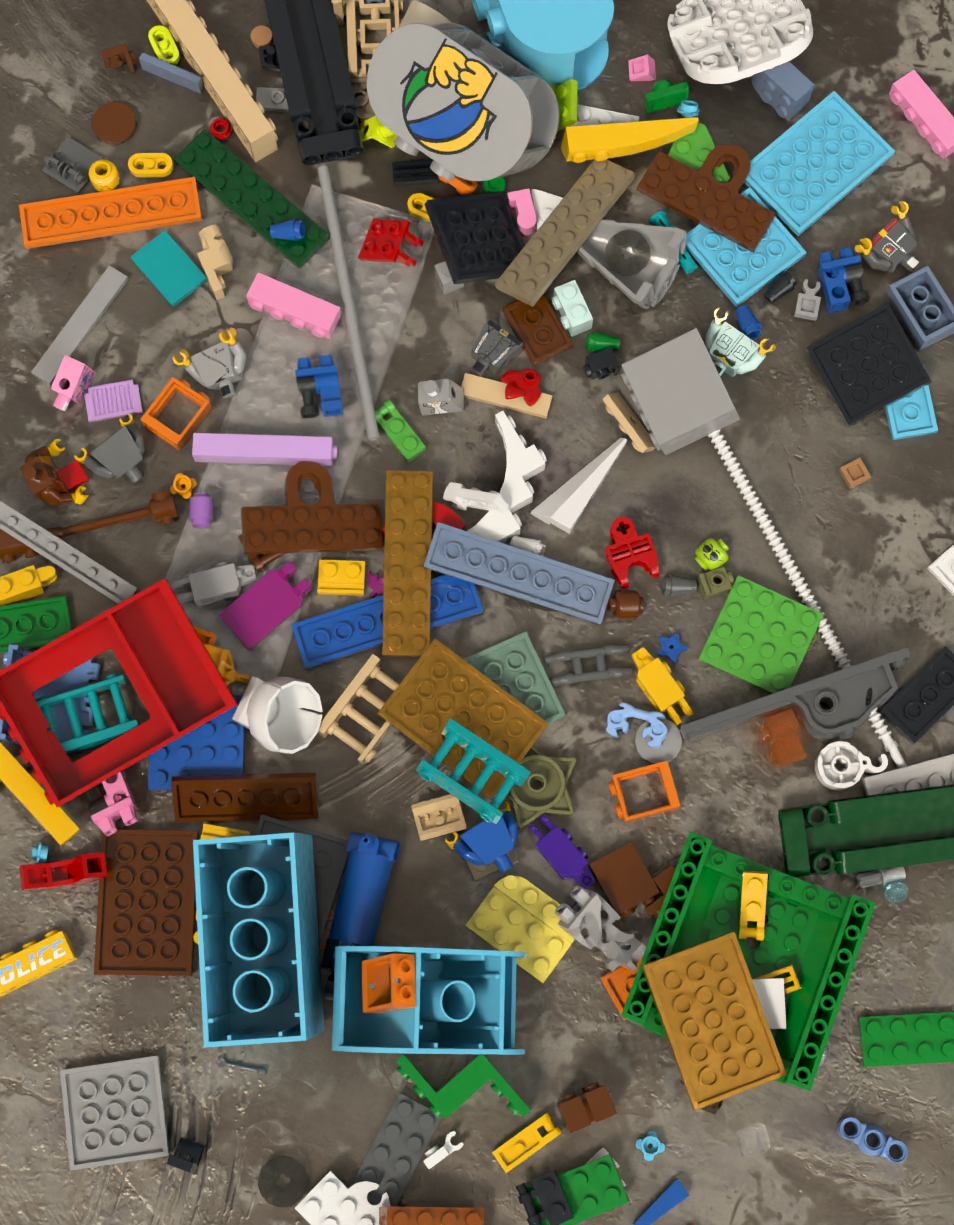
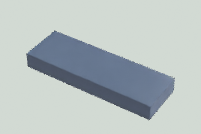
M141 54L139 61L142 70L197 93H202L204 85L201 76L149 54Z

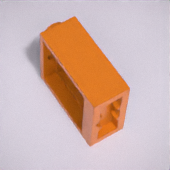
M172 377L140 421L143 427L181 451L210 413L212 406L209 401L210 398L201 391L197 393L191 389L192 386L185 380L180 379L179 381ZM177 392L201 407L180 435L156 420Z
M668 761L614 774L611 777L612 782L608 783L611 796L616 795L618 805H615L617 817L622 819L624 824L679 810L681 807ZM658 772L667 805L629 815L620 782Z
M388 954L362 961L363 1013H390L416 1007L414 954ZM389 967H390V977H391V1002H390ZM371 983L374 985L373 989L370 988Z

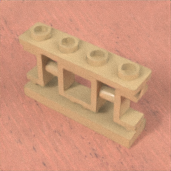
M346 0L348 70L350 78H367V70L371 59L361 60L362 69H358L357 46H361L362 54H372L373 57L374 52L380 45V43L366 44L365 30L387 29L388 36L398 29L403 20L399 19V13H403V0H385V3L364 4V0ZM390 5H394L395 27H391V19H380V14H390ZM356 6L360 7V15L371 14V20H360V29L356 28Z

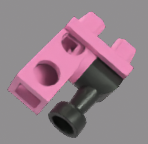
M124 770L102 782L107 794L100 795L97 789L100 783L85 791V793H88L91 801L88 805L91 818L106 836L116 833L117 827L114 821L122 818L126 826L138 822L136 811L139 808L127 783Z

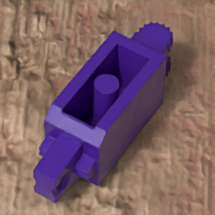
M542 814L539 817L540 821L550 832L543 836L535 825L530 824L528 826L529 830L538 839L535 848L562 880L572 879L580 887L588 889L596 881L587 866L588 861L586 859L588 855L580 846L576 848L572 844L571 840L573 838L565 828L561 830L558 826L555 827Z

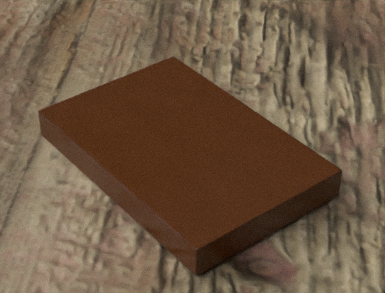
M543 293L533 307L517 300L502 308V312L517 339L523 342V349L533 367L573 348L574 344L545 293Z

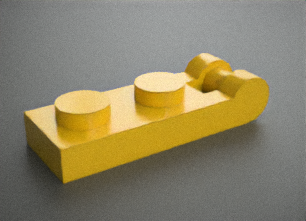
M743 870L739 939L752 937L756 938V940L764 941L767 872ZM747 921H757L756 928L747 927Z
M549 1112L542 1115L492 1152L505 1173L512 1170L562 1133L561 1129L558 1126L555 1127L551 1121L552 1116ZM542 1125L548 1132L544 1137H541L537 1131Z

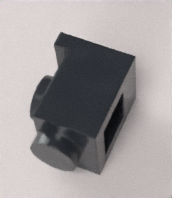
M611 347L586 356L585 365H583L586 377L591 378V380L596 378L599 380L604 379L611 372L616 376L620 368Z

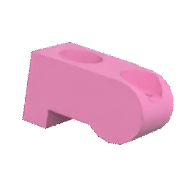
M529 188L507 193L510 208H515L517 214V226L520 234H532L536 228V214Z

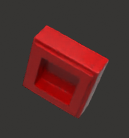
M77 460L58 470L69 492L90 481Z

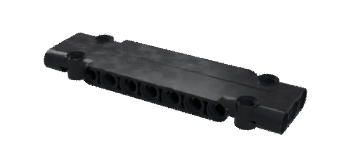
M265 0L291 123L294 126L302 164L315 165L361 155L365 149L333 3L331 0ZM346 121L352 122L350 124H345Z

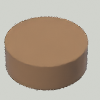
M264 25L255 27L251 32L252 44L256 48L270 46L273 42L270 28Z

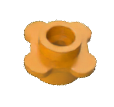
M179 473L175 476L170 491L172 494H179L184 499H189L192 495L191 491L197 485V482L194 478H189Z

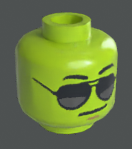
M708 538L696 548V557L694 559L706 572L708 570L712 571L720 568L728 561L729 556L726 551L729 548L721 539L716 541L713 538Z

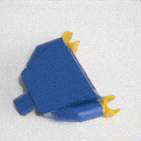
M506 801L505 809H497L503 813L497 824L483 821L460 835V837L456 832H453L455 836L454 841L449 842L445 839V842L463 859L475 865L483 864L485 867L495 862L500 872L503 873L514 866L507 853L515 848L514 844L518 840V824L511 812L509 803Z

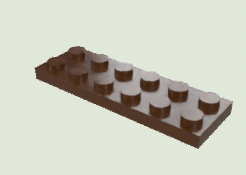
M316 773L172 776L171 779L175 822L259 820L261 814L279 820L318 819Z

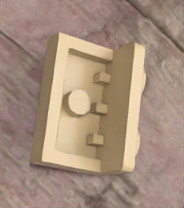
M445 794L428 801L423 800L411 806L420 841L467 829L459 799L452 794Z

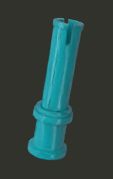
M665 210L657 212L648 220L649 224L653 226L675 227L667 219ZM685 248L684 254H679V263L686 275L694 272L698 265Z

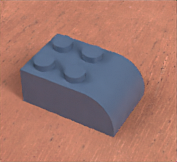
M788 61L772 69L752 75V85L761 99L774 107L777 114L782 118H786L789 122L808 106L815 84L791 62Z
M929 266L889 285L887 294L890 305L918 352L954 334V306Z

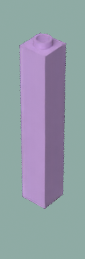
M193 433L192 456L195 462L295 465L303 461H312L322 466H333V459H337L338 447L334 445L332 437Z

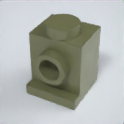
M725 567L700 573L696 579L704 601L730 593L731 585L734 584L732 573L730 571L726 572ZM720 578L721 583L715 584L713 579Z

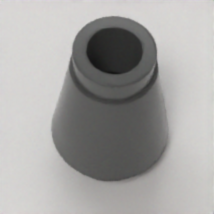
M669 574L662 578V594L668 597L696 593L697 581Z

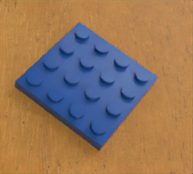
M233 695L239 705L243 695ZM238 705L150 754L148 790H172V776L244 774L245 726L232 719Z

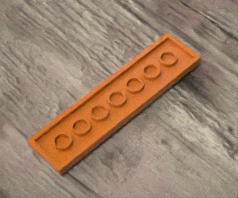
M195 177L19 205L23 241L26 249L202 221Z

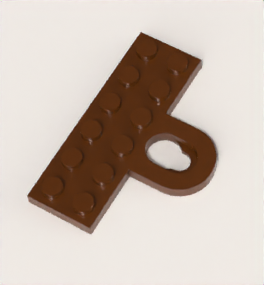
M722 144L712 149L699 171L659 151L637 186V191L753 253L776 216L775 212L738 193L748 177L750 159L742 148L733 144ZM725 162L733 164L734 170L731 181L719 183L714 180L712 176L714 169L720 167Z
M299 462L289 470L285 478L286 506H252L240 509L244 554L377 551L383 549L379 504L334 505L331 477L328 471L316 462ZM305 479L311 480L314 483V488L319 493V502L314 505L303 503L299 497L298 491L301 488V482Z

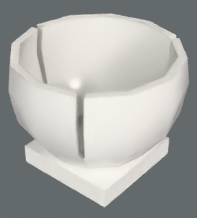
M252 676L232 719L250 729L251 735L266 749L293 754L310 744L319 731L322 714L304 710L303 708L323 712L320 695L309 683L291 677H275L264 682Z

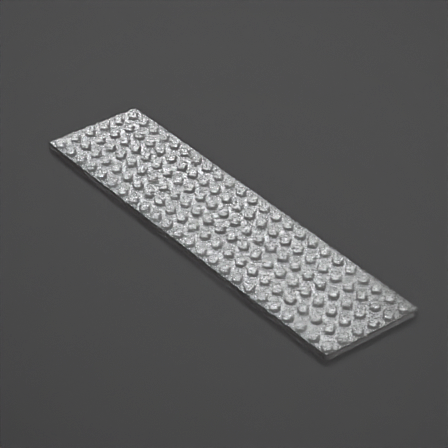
M311 185L302 212L330 236L321 187ZM333 191L373 405H375L435 232L431 222L426 219ZM373 218L407 220L410 222L408 232L424 242L423 246L420 247L417 244V247H414L402 240L399 250L416 261L415 267L411 265L407 267L397 260L396 263L358 259ZM329 239L300 270L284 257L276 280L340 307L342 316L331 338H319L306 328L298 329L291 325L289 321L285 319L277 320L270 313L264 311L245 362L243 378L238 381L235 389L236 394L232 397L219 434L332 437L334 445L338 447L337 459H333V466L323 467L331 477L334 505H339L361 445L366 424L331 239ZM331 355L334 365L337 367L344 415L323 417L320 394H313V405L318 407L319 416L309 419L301 418L300 408L304 406L296 382L295 370L298 369V359L310 358L311 367L313 368L320 367L319 357ZM208 462L197 493H207L208 497L213 498V521L208 528L192 527V522L189 520V513L165 579L170 584L175 595L178 596L179 594L191 592V586L173 589L172 583L189 578L188 574H192L196 569L207 568L208 570L216 568V565L222 562L234 563L235 567L253 565L257 580L241 586L242 591L239 596L202 606H197L194 600L180 604L193 626L218 635L214 646L231 651L235 671L251 675L250 680L253 676L266 682L278 677L294 633L291 624L298 622L303 606L251 651L219 617V614L271 569L273 571L277 569L279 572L289 561L296 567L297 572L287 582L294 588L300 581L306 578L311 584L322 552L286 553L265 565L264 569L258 572L248 554H244V547L238 539V536L242 534L240 509L252 506H286L285 478L294 465ZM309 479L303 480L298 491L301 501L307 505L318 503L320 496L314 488V483ZM256 554V555L258 556V558H261V557H263V556L266 555V554ZM307 594L302 597V598H303V601H301V603H302L303 605H304L305 599H306V597H307ZM235 681L228 685L233 695H244L248 686Z

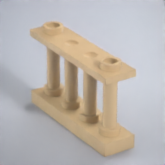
M374 654L371 655L321 721L318 731L324 738L328 734H334L360 753L358 762L362 766L366 761L370 763L377 753L376 747L391 729L392 725L386 721L380 728L354 709V705L351 703L356 697H363L379 710L386 703L367 689L368 686L366 684L370 678L378 679L393 691L399 686L397 681L381 671V660ZM342 715L345 717L348 715L375 735L367 747L339 727L337 722Z

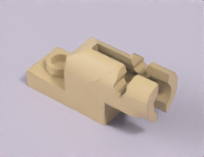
M214 224L203 228L198 233L203 251L197 253L215 298L219 300L225 297L223 289L226 288L222 275L233 270V257L225 240H223L219 226Z

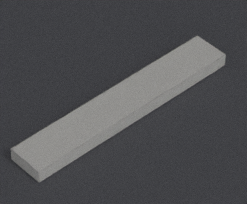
M110 265L31 371L34 376L52 386L64 356L73 357L129 280L126 275Z

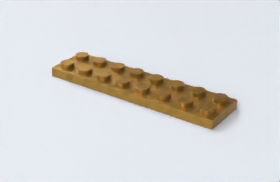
M386 470L382 656L421 657L430 645L431 570L424 568L423 565L432 540L433 471Z

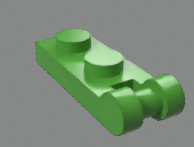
M389 399L383 402V406L379 409H374L377 424L408 463L426 450V446ZM389 413L392 418L385 421L383 416Z

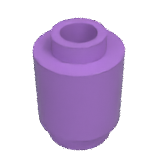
M195 493L194 497L190 498L189 520L192 522V527L208 528L211 526L213 521V498L208 497L207 493Z

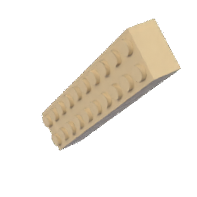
M146 0L162 25L169 30L175 44L195 74L201 76L205 89L226 120L230 122L232 129L255 163L278 150L276 143L278 137L275 133L276 127L270 118H265L262 105L259 101L255 102L251 97L253 93L249 86L242 84L239 71L236 67L232 68L228 63L230 59L226 52L219 50L217 39L213 33L209 34L207 32V25L203 18L196 16L194 13L196 10L190 0Z

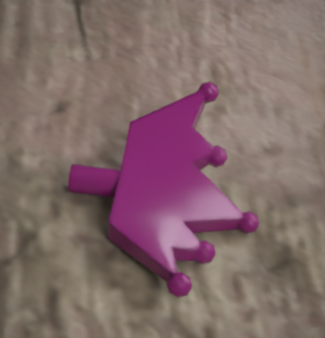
M367 570L368 586L374 590L369 597L373 598L377 593L380 596L384 595V577L378 579V573L372 576L370 570Z

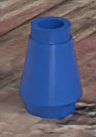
M295 218L271 225L270 235L272 238L299 241V239L305 236L304 222Z
M742 305L735 310L740 332L750 339L757 338L762 333V325L748 306Z

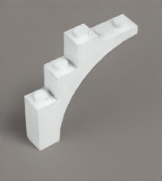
M501 411L495 415V423L503 439L507 468L500 494L509 506L506 513L489 511L467 532L505 543L511 540L514 535H520L522 523L517 514L512 515V513L532 503L534 490L531 484L525 481L544 471L547 459L541 449L537 450L534 444L525 448L527 443L521 434L518 435L514 429L516 425L510 415L506 416L504 411Z

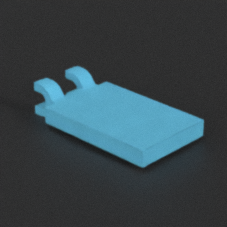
M929 385L885 408L892 440L938 432Z

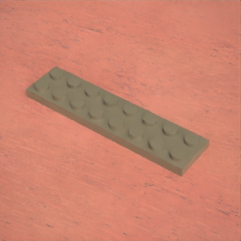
M594 159L496 281V289L533 307L635 179L634 172L609 160L596 161Z

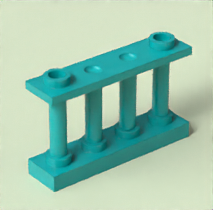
M112 674L105 677L104 681L53 697L45 695L36 699L51 726L47 728L48 732L54 731L67 755L109 743L139 725L137 720L129 718L120 690L121 685L127 684L123 675ZM108 689L111 690L120 720L118 725L110 728L105 723L97 693ZM88 696L97 727L94 733L88 735L82 730L74 700ZM65 703L74 734L72 740L65 742L59 738L51 707Z
M450 718L441 733L445 736V741L429 763L423 759L421 760L416 771L419 772V775L424 780L434 782L480 813L481 818L485 821L497 824L503 815L497 809L513 785L518 784L522 786L531 772ZM454 744H458L465 749L466 753L448 777L437 768ZM479 758L485 762L486 766L470 790L457 782L472 759ZM493 771H498L505 776L506 780L489 804L477 795Z

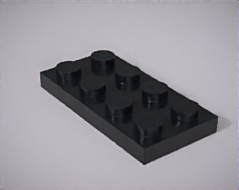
M945 646L879 711L913 745L954 705V654Z

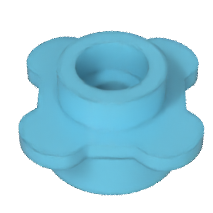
M682 100L681 105L677 108V112L681 113L683 117L693 118L698 116V112H700L699 104L692 100Z
M39 841L37 846H33L31 860H35V864L46 863L48 845H43Z
M654 1131L647 1132L646 1137L636 1141V1148L643 1152L644 1159L647 1161H652L655 1155L663 1153L665 1150L664 1143H660L657 1139V1133ZM651 1143V1144L653 1145V1147H652V1148H649V1147H648V1144Z

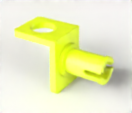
M376 116L360 123L359 127L363 142L373 138L390 148L395 147L394 140L397 135L386 128ZM369 125L367 133L363 135L365 128Z

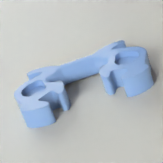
M621 702L619 706L624 709L614 710L608 714L606 731L612 737H619L616 732L619 729H623L625 734L628 733L630 725L626 719L630 717L643 719L651 724L650 727L644 728L642 734L644 739H647L649 736L653 738L652 741L647 743L651 748L662 747V742L668 735L667 727L658 720L666 719L665 715L661 712H649L635 708L629 703Z

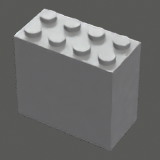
M697 328L622 364L624 372L621 373V376L630 392L634 391L630 395L638 410H643L639 414L648 431L652 430L649 436L657 450H662L665 455L740 420Z

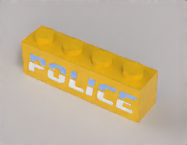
M58 929L44 935V940L38 943L36 940L22 946V951L16 954L12 951L1 956L0 997L77 960L78 957L67 933L64 931L59 932Z

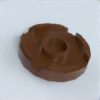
M109 102L96 110L93 115L92 126L100 141L108 145L123 144L122 142L133 137L137 121L134 112L128 105L121 102Z

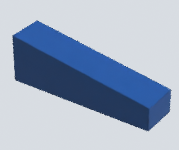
M675 1178L632 1224L651 1225L687 1198L689 1194L680 1181Z

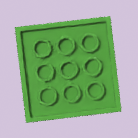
M738 575L699 660L771 694L788 689L824 614Z

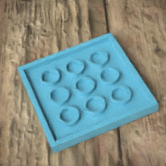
M750 187L741 193L746 198L769 209ZM776 216L754 253L700 224L686 233L685 248L735 307L774 280L779 273L782 274L800 261L807 253Z

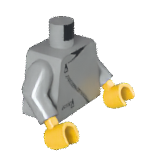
M234 328L228 330L230 336L226 334L225 330H222L219 335L222 342L191 356L192 360L188 359L189 353L185 349L180 350V354L184 359H180L176 354L173 356L174 363L177 365L184 364V369L196 381L209 389L220 390L223 398H230L236 394L233 383L243 378L246 353L238 339H235L237 332Z

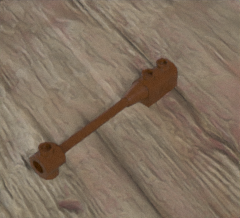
M163 490L151 494L152 499H150L146 508L64 528L55 527L47 528L46 530L63 539L66 536L148 516L155 522L160 521L161 525H167L175 522L174 517H178V510L173 494H170L169 490ZM2 529L0 530V560L2 559L3 564L17 561L16 556L25 554V558L39 556L38 552Z

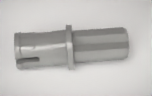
M903 866L878 869L856 876L857 884L860 888L879 884L885 886L888 882L904 880L906 878Z

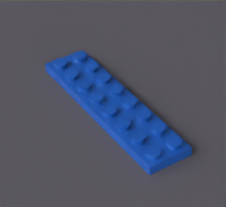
M449 575L431 579L430 629L483 613V608L473 583ZM384 595L291 624L305 669L383 645Z

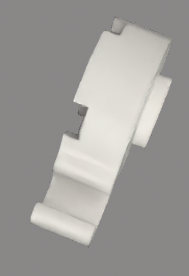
M837 741L828 744L819 752L815 760V772L818 780L825 787L831 790L842 791L856 784L864 771L869 775L881 773L886 769L888 759L885 754H882L877 759L879 767H874L871 764L870 758L864 756L850 743ZM836 761H840V764L845 765V768L838 771L834 765L837 763Z

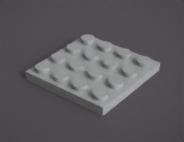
M158 1055L60 1070L70 1171L170 1155Z

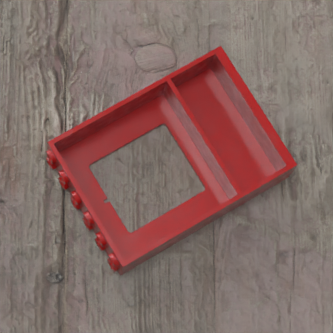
M165 578L0 670V718L2 721L7 720L10 726L7 730L14 742L19 741L23 748L20 750L26 763L31 762L35 769L32 771L34 778L38 784L43 783L47 790L44 792L46 799L50 805L55 804L56 807L63 805L238 705ZM112 649L150 714V719L79 760L72 762L54 731L48 732L47 728L51 726L35 700L33 692L104 651Z

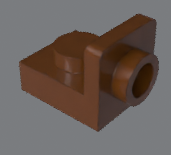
M126 43L100 51L106 69L118 68L122 64L128 63L130 72H135L133 64L137 62L133 50L128 52Z

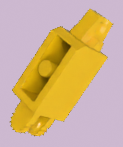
M34 565L1 576L0 606L20 603L44 594L42 587L51 585L58 578L56 569L50 565L35 569Z
M644 647L633 653L631 657L638 669L636 682L656 711L661 713L667 712L676 725L681 723L680 716L673 709V706L679 704L688 717L693 715L692 709L684 699L685 689L679 680L674 681L670 675L672 671L665 661L661 662L658 657L654 659Z

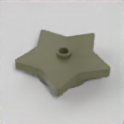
M534 746L530 748L519 764L531 773L522 786L518 784L513 785L506 796L513 803L516 821L520 830L542 814L573 816L574 810L566 784L576 763L575 758L546 757ZM539 782L541 788L539 790H534L532 788V783Z

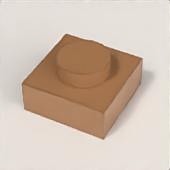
M861 458L839 468V472L849 489L871 478Z

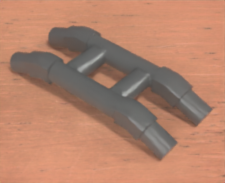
M610 644L546 655L545 661L547 665L572 660L574 673L549 678L552 687L576 682L632 676V667H611L606 669L604 655L626 654L629 652V646L627 644ZM595 657L597 670L583 672L581 658Z

